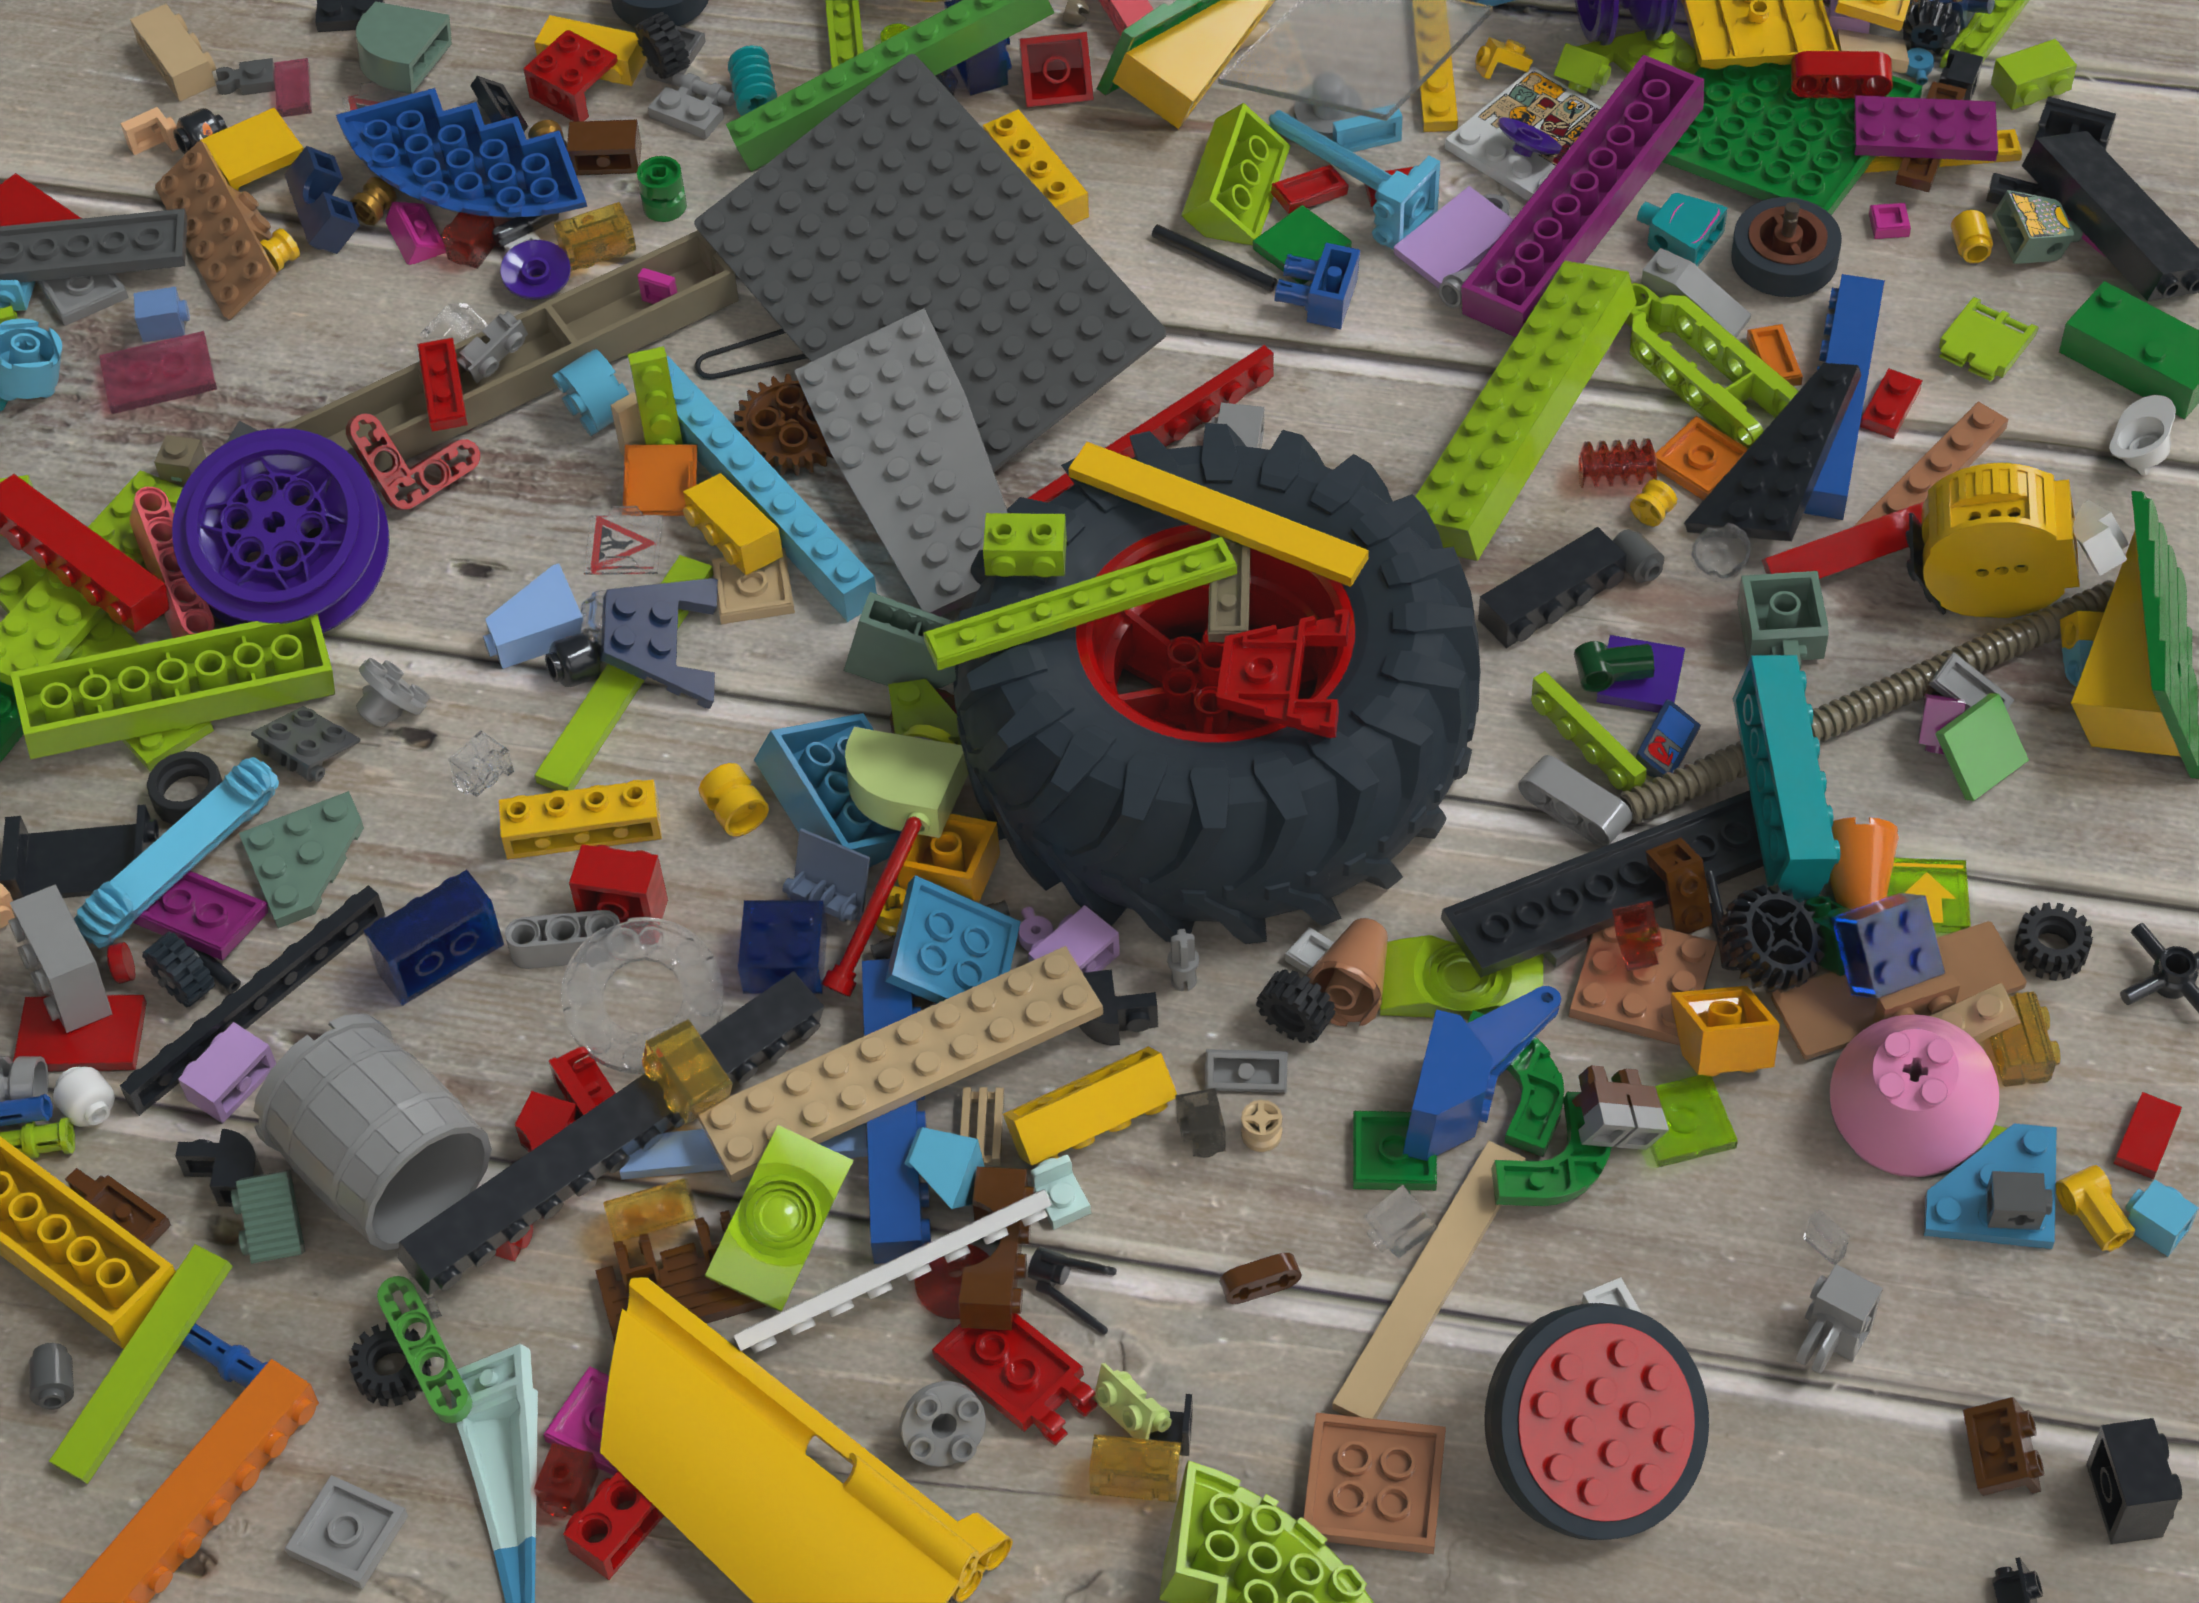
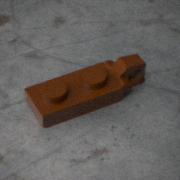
M76 1168L65 1178L70 1189L148 1247L171 1226L167 1216L109 1175L106 1177L99 1176L96 1180H93Z

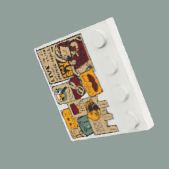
M1532 67L1445 139V149L1529 201L1602 107L1574 90L1569 89V87L1538 68ZM1501 117H1507L1529 124L1554 138L1562 146L1559 154L1533 152L1531 157L1520 155L1512 149L1514 142L1499 128L1498 120Z

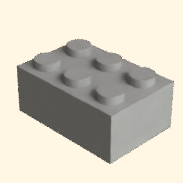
M56 884L10 902L15 918L8 920V923L17 943L23 941L24 944L17 947L19 955L26 969L34 968L35 970L30 975L38 994L47 993L48 995L43 1001L51 1020L60 1019L66 1033L112 1015L96 961Z

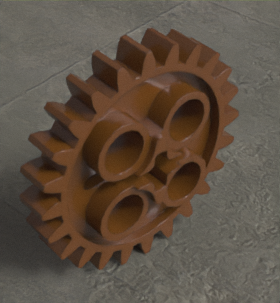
M790 374L785 375L784 382H779L774 376L771 377L772 385L770 386L759 382L758 393L748 390V401L739 400L740 411H734L735 423H733V426L773 468L775 466L779 467L781 476L786 473L788 468H792L796 476H799L801 467H806L810 473H813V464L818 463L826 467V457L834 458L799 381H792Z

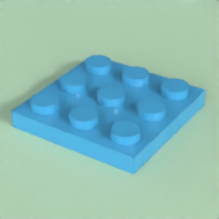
M915 875L908 882L885 982L936 1004L1010 971L1021 921Z

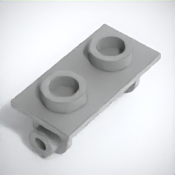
M509 311L504 315L500 313L482 330L483 334L490 339L487 344L476 336L459 352L458 364L465 371L469 370L476 383L483 377L491 376L497 370L499 362L509 352L514 353L523 345L525 337L528 335L520 319L517 321Z

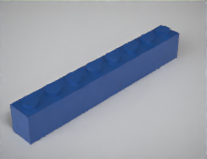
M1842 274L1839 288L1832 287L1828 309H1834L1835 314L1827 313L1823 335H1829L1830 341L1822 339L1819 361L1858 365L1861 377L1803 514L1840 520L1844 518L1885 280Z
M890 959L862 961L864 1036L921 1011V1007H914V997L920 996L885 982ZM925 1096L867 1122L870 1237L874 1264L887 1263L931 1242L930 1219H923L922 1208L930 1207L929 1184L927 1182L921 1183V1175L914 1167L910 1168L904 1164L917 1130L922 1127L927 1128L925 1111H918V1101L925 1100Z

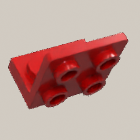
M566 30L523 68L529 98L574 122L585 121L589 115L584 92L618 62L617 55L570 30Z

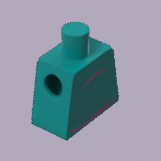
M1673 193L1661 208L1645 201L1638 211L1637 221L1649 226L1647 245L1650 249L1657 252L1662 248L1693 262L1698 267L1723 235L1728 207L1684 194Z

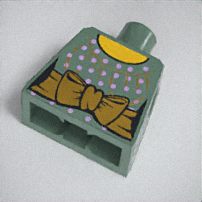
M2007 190L1992 214V218L2013 264L2057 261L2063 256L2071 242H2079L2083 236L2082 230L2073 221L2068 220L2061 203L2056 199Z

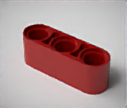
M1803 51L1796 54L1791 60V89L1799 97L1855 98V95L1884 97L1891 92L1893 87L1892 60L1884 52Z

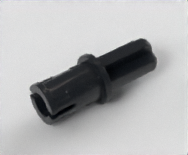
M559 213L515 217L493 228V239L500 247H504L553 221L559 220Z

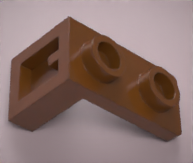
M1681 837L1645 851L1647 864L1665 882L1673 931L1690 934L1712 924V915L1703 859Z

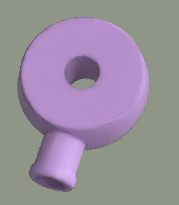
M1025 907L1021 911L1024 920L1019 927L1018 940L1021 946L1030 952L1031 947L1036 941L1041 938H1047L1055 930L1048 919L1042 916H1035L1032 907Z

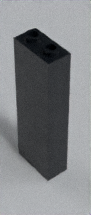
M2088 131L2035 139L2022 167L2052 199H2056L2061 203L2064 212L2147 301L2199 293V248Z

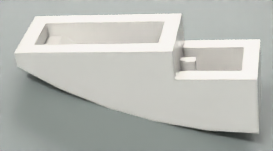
M2090 500L2083 503L2076 515L2073 532L2094 571L2101 576L2127 560L2122 549L2127 547L2129 543L2112 512Z

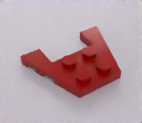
M1349 609L1335 610L1334 617L1317 621L1314 616L1299 619V625L1278 630L1276 625L1225 636L1216 694L1218 707L1324 737L1336 738L1339 716L1338 699H1298L1305 647H1347L1350 626Z

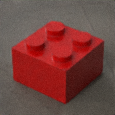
M581 844L569 881L576 912L608 910L618 916L623 934L657 938L668 902L659 856L643 850L633 852L613 849L607 845L591 846Z

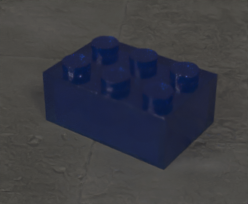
M467 869L456 876L447 878L438 887L421 897L410 900L406 906L387 917L376 920L372 926L363 930L378 975L402 1006L504 945L492 900Z

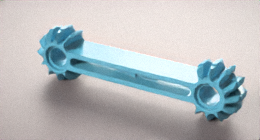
M255 757L244 759L238 766H233L231 772L225 775L224 780L110 882H105L99 889L94 890L92 895L85 899V903L77 910V915L74 918L83 938L98 948L112 945L117 938L122 937L127 929L131 928L130 925L135 919L243 822L250 821L255 814H259L260 810L268 805L267 802L275 795V790L279 784L278 776L271 771L272 768Z

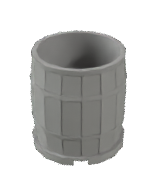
M368 1014L344 1015L330 1021L328 1025L332 1030L325 1032L316 1040H313L307 1034L295 1043L270 1070L255 1098L253 1111L260 1118L259 1123L254 1128L258 1137L267 1146L279 1151L287 1160L291 1169L299 1175L309 1188L338 1217L345 1220L362 1234L371 1245L382 1250L398 1249L399 1241L478 1187L487 1171L492 1148L488 1134L477 1125L463 1108L458 1098L454 1097L416 1057L393 1041L391 1031L382 1022Z

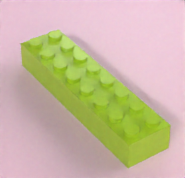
M318 614L285 624L253 621L10 672L30 760L336 695L333 670Z

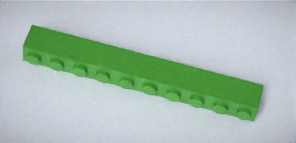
M962 0L727 123L726 126L736 148L750 171L753 172L773 160L907 55L915 54L936 76L1054 14V10L1049 0Z

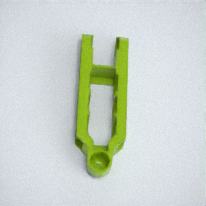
M1632 283L1637 303L1625 321V324L1631 328L1630 355L1715 428L1749 449L1764 430L1760 423L1747 412V407L1742 403L1751 397L1776 418L1799 391L1688 297L1668 295L1660 298L1648 287ZM1663 332L1675 333L1731 380L1733 384L1726 388L1722 387L1718 382L1714 384L1697 369V365L1693 361L1689 363L1672 348L1673 344L1671 342L1662 340L1659 335Z

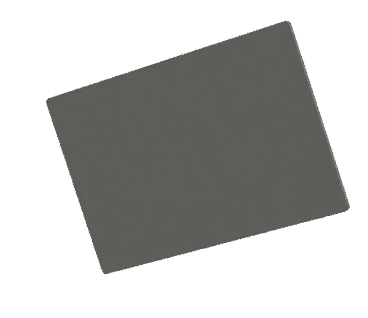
M909 54L694 221V225L700 234L733 270L810 362L925 308L967 396L994 472L1156 346L1167 335L1165 327L915 54Z

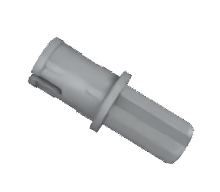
M1185 929L1177 930V935L1171 937V951L1167 959L1169 968L1172 970L1171 983L1179 991H1184V981H1187L1188 991L1195 987L1197 983L1196 969L1199 965V955L1195 950L1194 934L1186 933Z

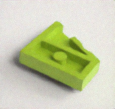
M927 679L888 684L895 734L903 735L904 732H907L914 725H931L948 732L951 735L949 739L955 744L961 743L957 726V715Z

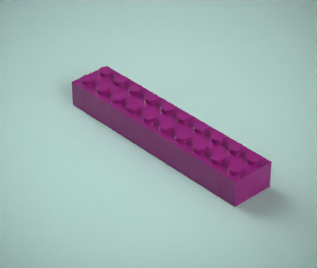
M1643 55L1462 284V314L1516 338L1564 260L1582 264L1587 260L1701 112L1704 105V79Z

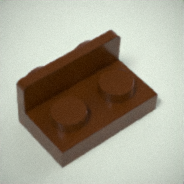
M2014 1397L1963 1409L1977 1490L1982 1496L2021 1486H2026L2032 1494L2041 1492L2039 1477L2044 1476L2045 1472L2039 1452L2033 1450L2031 1437L2036 1436L2037 1431L2031 1412L2029 1410L2024 1411Z

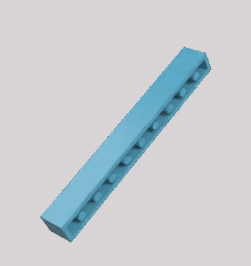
M667 356L683 445H698L697 460L712 476L719 473L725 476L779 528L782 548H785L786 556L847 622L859 616L863 611L869 592L877 594L874 575L673 360Z

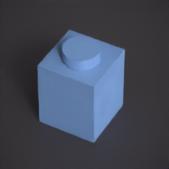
M176 287L134 293L135 321L143 342L185 336L184 321H190V313L187 301H180Z

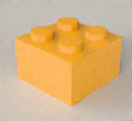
M950 814L940 838L917 835L898 876L899 887L907 891L908 882L916 875L979 903L1000 856L997 822Z

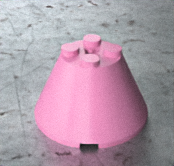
M1901 1015L1872 1024L1847 1044L1840 1054L1832 1073L1830 1106L1839 1133L1842 1134L1846 1142L1861 1159L1891 1174L1905 1177H1927L1954 1169L1956 1165L1965 1161L1983 1146L1996 1121L1999 1107V1086L1989 1057L1976 1040L1964 1030L1935 1017Z

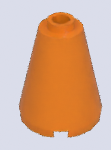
M1856 817L1834 820L1832 833L1834 840H1838L1840 844V860L1838 864L1834 865L1829 881L1835 902L1869 919L1872 931L1874 926L1882 922L1899 840L1898 828L1890 821L1880 818L1869 817V824H1856Z

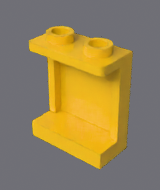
M275 107L200 140L207 145L228 185L239 191V187L288 165L291 166L304 149Z

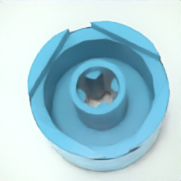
M11 319L0 324V398L11 401L17 398H47L54 394L59 380L62 341L59 335L50 327L48 332L38 327L39 322L31 319Z
M597 349L587 352L552 375L560 391L567 394L562 397L565 406L573 416L577 413L582 415L579 418L580 422L590 436H593L614 422L611 404L629 395L623 382L619 384L613 375L616 372L611 364Z

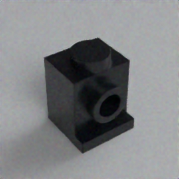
M1950 49L1946 67L1942 70L1939 83L1967 89L1964 100H1972L1979 82L1984 57Z

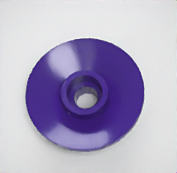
M1501 117L1498 120L1499 128L1514 142L1512 149L1520 155L1531 157L1533 152L1559 154L1562 146L1554 138L1529 124L1507 117Z
M529 240L514 246L506 253L501 262L500 273L505 287L511 293L524 299L538 300L553 296L564 288L570 278L571 265L567 254L558 245L545 240Z

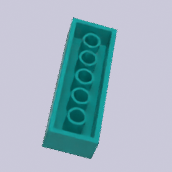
M1751 655L1732 699L1768 887L1778 884L1781 892L1792 889L1794 900L1802 898L1808 900L1819 896L1824 884L1829 882L1830 873L1834 865L1838 864L1840 860V844L1838 840L1833 838V809L1831 805H1827L1825 798L1827 779L1825 772L1820 771L1818 762L1820 743L1817 737H1813L1811 727L1813 723V708L1811 704H1807L1805 697L1807 678L1805 672L1800 671L1797 655Z

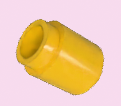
M1966 210L1958 214L1951 222V230L1958 254L1969 263H1979L1986 260L1992 252L1993 240L1985 215L1977 210Z

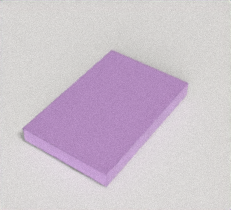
M1468 186L1394 246V255L1439 289L1445 276L1479 264L1514 219L1472 187Z

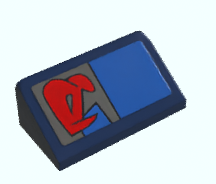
M1668 699L1663 704L1636 754V759L1647 769L1646 775L1653 778H1662L1665 773H1673V770L1680 767L1701 728L1700 723Z

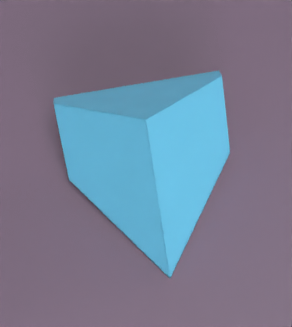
M924 1127L917 1130L904 1163L910 1168L914 1167L951 1209L973 1204L977 1167H985L978 1139Z

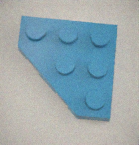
M2014 1123L1927 1190L1924 1210V1236L2052 1249L2055 1243L2057 1127ZM1992 1171L2044 1173L2045 1189L2052 1190L2053 1204L2051 1215H2045L2040 1230L1988 1228L1986 1187Z

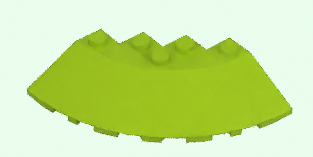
M1188 1460L1163 1562L1159 1600L1170 1603H1374L1365 1590L1367 1583L1352 1565H1345L1325 1545L1328 1539L1302 1517L1298 1521L1281 1508L1277 1507L1279 1501L1268 1494H1265L1262 1498L1254 1492L1239 1486L1241 1480L1222 1471Z

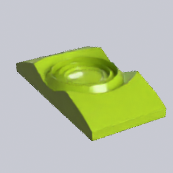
M1433 935L1389 941L1387 944L1380 1016L1434 1018L1436 1009L1461 1015L1466 1020H1469L1473 1010L1487 1014L1543 986L1544 955H1537L1480 978L1459 945L1455 942Z
M777 1125L724 1233L705 1277L782 1312L854 1160Z

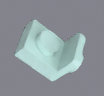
M1068 1155L1057 1159L1050 1158L1044 1160L1031 1170L1032 1186H1035V1193L1045 1189L1051 1200L1052 1205L1045 1208L1053 1230L1091 1214V1205L1073 1174L1072 1162Z

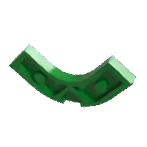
M1473 1010L1467 1023L1485 1014ZM1535 1037L1506 1069L1519 1084L1521 1100L1505 1134V1143L1544 1157L1561 1118L1564 1102V1082L1562 1073H1559L1557 1066L1550 1057L1551 1052Z
M1567 1091L1564 1097L1563 1104L1568 1137L1567 1147L1562 1153L1552 1159L1542 1161H1494L1491 1171L1495 1205H1557L1582 1195L1598 1180L1608 1161L1612 1147L1581 1144L1578 1130L1585 1124L1582 1108L1575 1107L1572 1103V1100L1581 1092Z

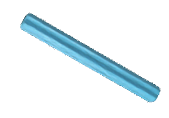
M1277 110L1269 117V126L1274 131L1374 190H1377L1383 181H1387L1392 176L1281 110Z

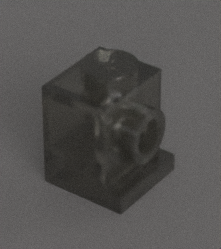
M1216 1088L1175 1095L1176 1120L1179 1123L1181 1138L1183 1142L1190 1141L1193 1157L1207 1158L1218 1152L1226 1151V1132Z

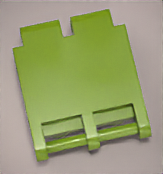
M1973 297L1940 338L1939 348L1942 353L1939 357L1961 368L1966 362H1970L1969 366L1971 367H1969L1968 371L1988 381H1992L1995 376L2003 378L2034 339L2039 327L2034 324L2027 326L2010 318V313L2004 310L2001 312L1995 311L1980 304L1981 299ZM1978 310V311H1980V312H1982V313H1985V314H1987V315H1989V316L1995 318V320H1993V319H1991V318H1989V317H1987V316H1985V315H1982V314H1980V313H1978V312H1976V311ZM2005 324H2008V325H2010V326H2012V327H2014V328H2017V329L2023 331L2024 333H2021V332H2019V331H2016V330H2014V329H2012V328L2006 326Z

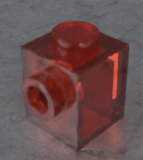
M459 212L453 221L446 225L442 233V242L444 243L448 260L459 265L464 264L478 269L496 245L492 235V230L495 228L493 217Z
M556 1443L551 1444L534 1487L540 1508L546 1513L559 1518H564L567 1515L573 1516L577 1511L585 1509L599 1473L592 1452Z

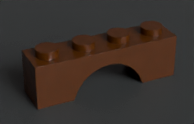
M977 1167L973 1193L974 1221L1034 1194L1035 1186H1028L1027 1169ZM1019 1220L1007 1226L1009 1235L998 1239L999 1245L991 1256L980 1263L963 1268L959 1297L961 1328L1012 1331L1014 1314H1021L1023 1289L1017 1288L1018 1279L1026 1278L1027 1254H1021L1022 1245H1030L1031 1224L1024 1227L1022 1220Z

